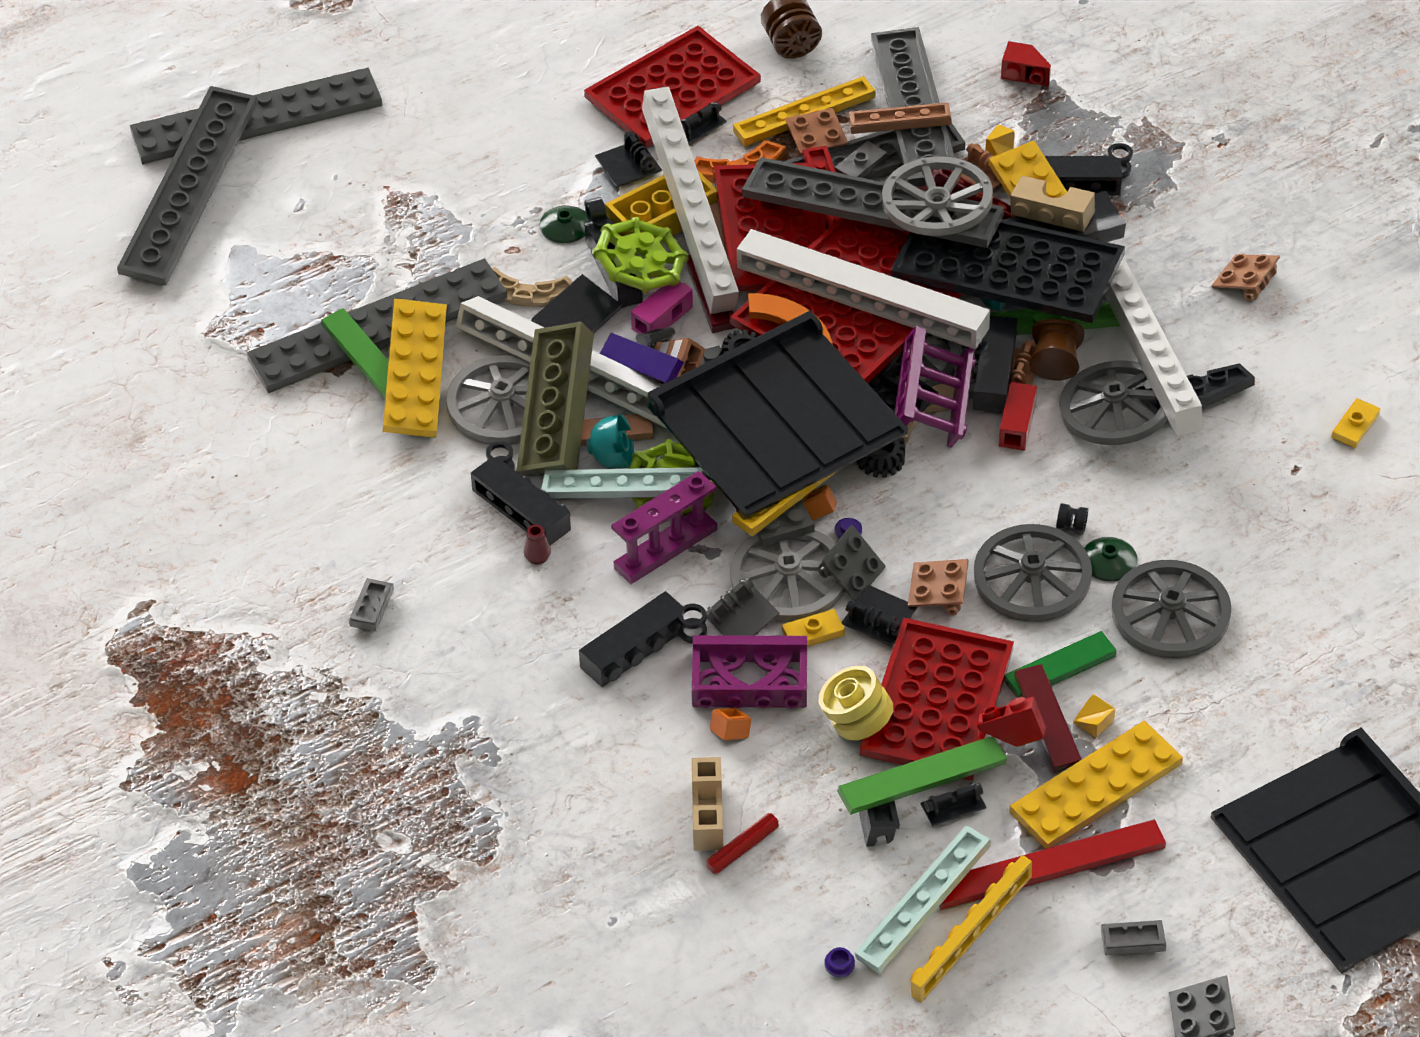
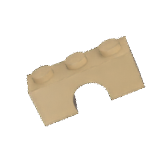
M1021 176L1010 195L1011 215L1084 232L1095 213L1094 192L1070 187L1064 196L1051 198L1046 194V181Z
M721 757L692 758L694 851L720 850L723 847Z

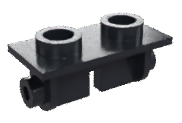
M709 103L708 106L699 110L700 116L694 113L680 120L688 144L727 122V120L719 115V112L722 110L719 103Z
M974 782L969 783L968 786L956 789L954 792H947L935 797L929 796L927 801L920 803L932 827L986 809V805L980 796L983 794V788L980 783L975 784Z

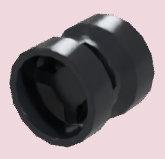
M1061 503L1056 528L1062 531L1067 529L1073 530L1075 534L1084 535L1089 508L1079 507L1076 509L1071 508L1069 504Z

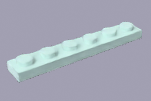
M701 467L545 470L541 490H545L552 499L657 497L697 471H700L704 476H706V473Z
M966 825L856 950V959L880 974L991 847L990 839Z

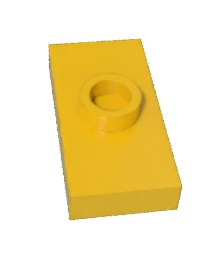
M1356 398L1333 429L1331 438L1356 448L1380 415L1381 408Z
M835 609L782 624L784 636H807V647L845 636V628Z

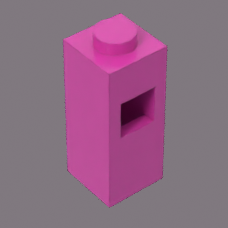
M679 282L676 286L668 285L656 290L631 311L632 330L642 334L657 328L670 327L693 308L692 289L687 284Z

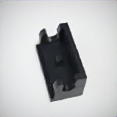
M895 801L859 812L866 847L874 846L877 838L882 835H886L887 844L893 841L896 829L900 828Z

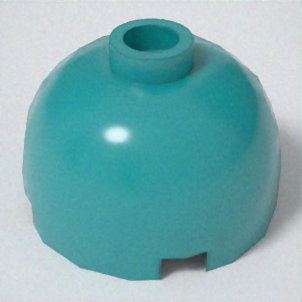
M616 415L601 419L594 425L590 439H587L588 453L590 455L593 454L595 460L604 468H629L632 454L634 453L633 439H628L626 431L631 430L624 415Z

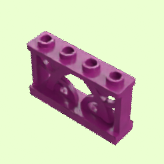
M693 635L692 706L702 708L759 707L763 709L769 707L791 709L807 707V636ZM700 662H709L712 668L700 672ZM745 662H755L759 668L769 673L759 681L748 685L737 679L730 672L739 669ZM791 662H800V673L788 668ZM717 675L711 679L710 685H702L704 679ZM783 675L792 677L797 681L798 685H790L788 679L783 677Z

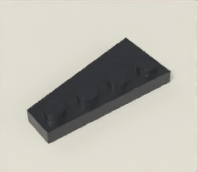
M1240 363L1208 370L1205 376L1187 375L1202 408L1255 385V377ZM1145 386L1135 388V390H1153L1152 388L1146 389ZM1139 399L1154 414L1161 407L1158 400Z

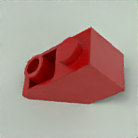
M1008 41L1002 58L1001 79L1049 87L1051 64L1033 45Z
M1034 696L1027 699L1024 697L1016 698L1009 702L1008 705L999 708L997 706L988 707L979 714L977 721L979 731L1015 747L1026 745L1045 737L1046 726Z

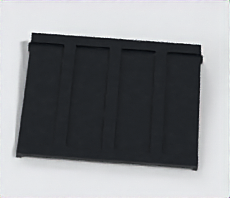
M811 310L649 391L647 397L648 409L661 420L736 508V512L743 520L908 434L906 425L823 335L822 324Z
M1362 727L1347 734L1341 740L1338 748L1211 812V819L1341 974L1353 968L1355 964L1420 930V792Z

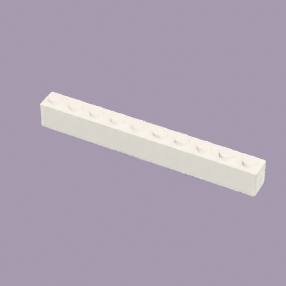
M663 87L645 90L642 111L710 314L736 310L739 291L670 88Z
M751 229L737 248V268L912 328L916 326L924 328L926 333L973 349L978 347L989 330V309Z
M1123 257L1105 297L1176 436L1203 430L1202 405L1129 265Z
M479 296L460 304L455 326L528 362H531L535 329L544 328ZM592 350L587 390L667 428L647 407L648 392L663 384Z

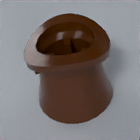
M1063 319L1037 321L1032 327V336L1037 346L1030 360V369L1037 376L1047 380L1060 381L1074 377L1080 367L1076 350L1084 340L1085 330L1083 326L1077 322Z

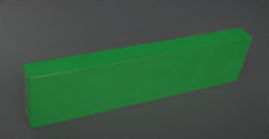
M1100 631L1005 674L1004 682L1014 695L1019 698L1022 697V694L1014 677L1016 670L1042 664L1052 686L1116 657L1117 650L1104 633Z

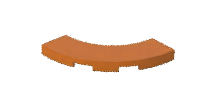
M763 140L759 146L744 154L741 159L729 161L728 159H707L697 156L694 162L697 170L710 183H714V166L757 164L760 157L780 161L786 155L787 147Z
M748 293L750 319H763L782 325L809 311L802 305L779 296ZM821 322L823 327V335L832 344L830 334L825 325Z

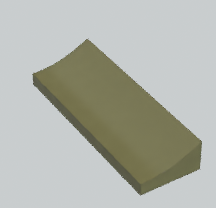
M582 322L535 329L516 472L522 476L544 475L545 470H578L594 333Z

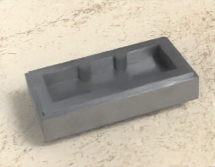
M867 141L835 166L836 173L863 178L887 159V152Z
M366 579L349 618L350 627L377 631L394 591L393 583Z
M1162 920L1101 924L1105 955L1166 951Z

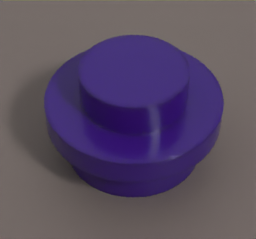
M843 518L836 523L835 534L840 539L846 530L853 525L862 535L861 523L854 518Z
M834 948L825 957V969L830 975L835 977L848 976L855 968L854 956L845 948Z

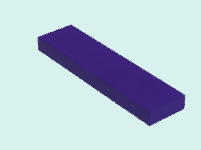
M610 333L599 353L663 383L675 379L684 364L683 361L676 357L614 333Z

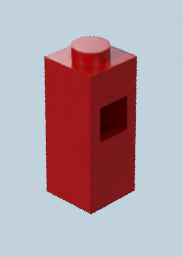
M1015 382L1010 383L1000 425L998 447L1026 450L1036 406L1037 386Z

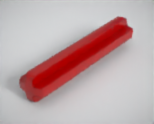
M767 813L706 860L707 868L713 874L722 871L777 829L779 826L777 817L772 813Z

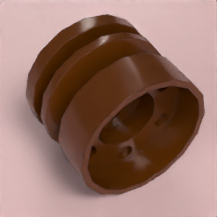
M770 0L764 6L761 13V24L780 56L791 59L803 57L812 52L822 38V28L806 0Z

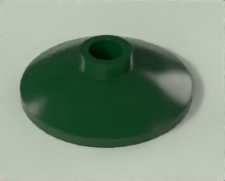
M562 205L544 213L540 220V230L547 239L553 242L571 243L585 236L584 223L589 221L586 212L581 208Z
M1101 537L1092 540L1084 547L1091 561L1092 576L1096 579L1119 581L1127 572L1137 566V554L1134 548L1122 539Z

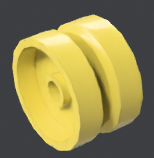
M852 666L839 671L824 684L819 693L821 709L827 718L831 720L838 734L846 740H861L872 736L888 723L893 713V702L890 696L882 687L873 670L866 666Z

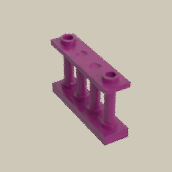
M916 326L905 338L895 414L906 426L910 422L917 421L948 432L947 446L952 448L959 439L962 440L967 431V425L964 423L970 377L976 359L973 358L974 349L967 347L961 355H957L929 345L925 340L926 329ZM925 354L956 365V377L924 366L922 355ZM922 376L953 387V399L922 389L921 385H919V377ZM917 398L951 410L950 421L918 411V407H915Z
M697 471L613 523L611 529L626 542L627 548L626 554L613 561L614 569L630 584H633L717 531V522L703 510V498L716 491V486L700 471ZM692 506V512L681 519V512ZM670 520V526L659 532V526ZM648 533L649 539L638 546L637 540Z

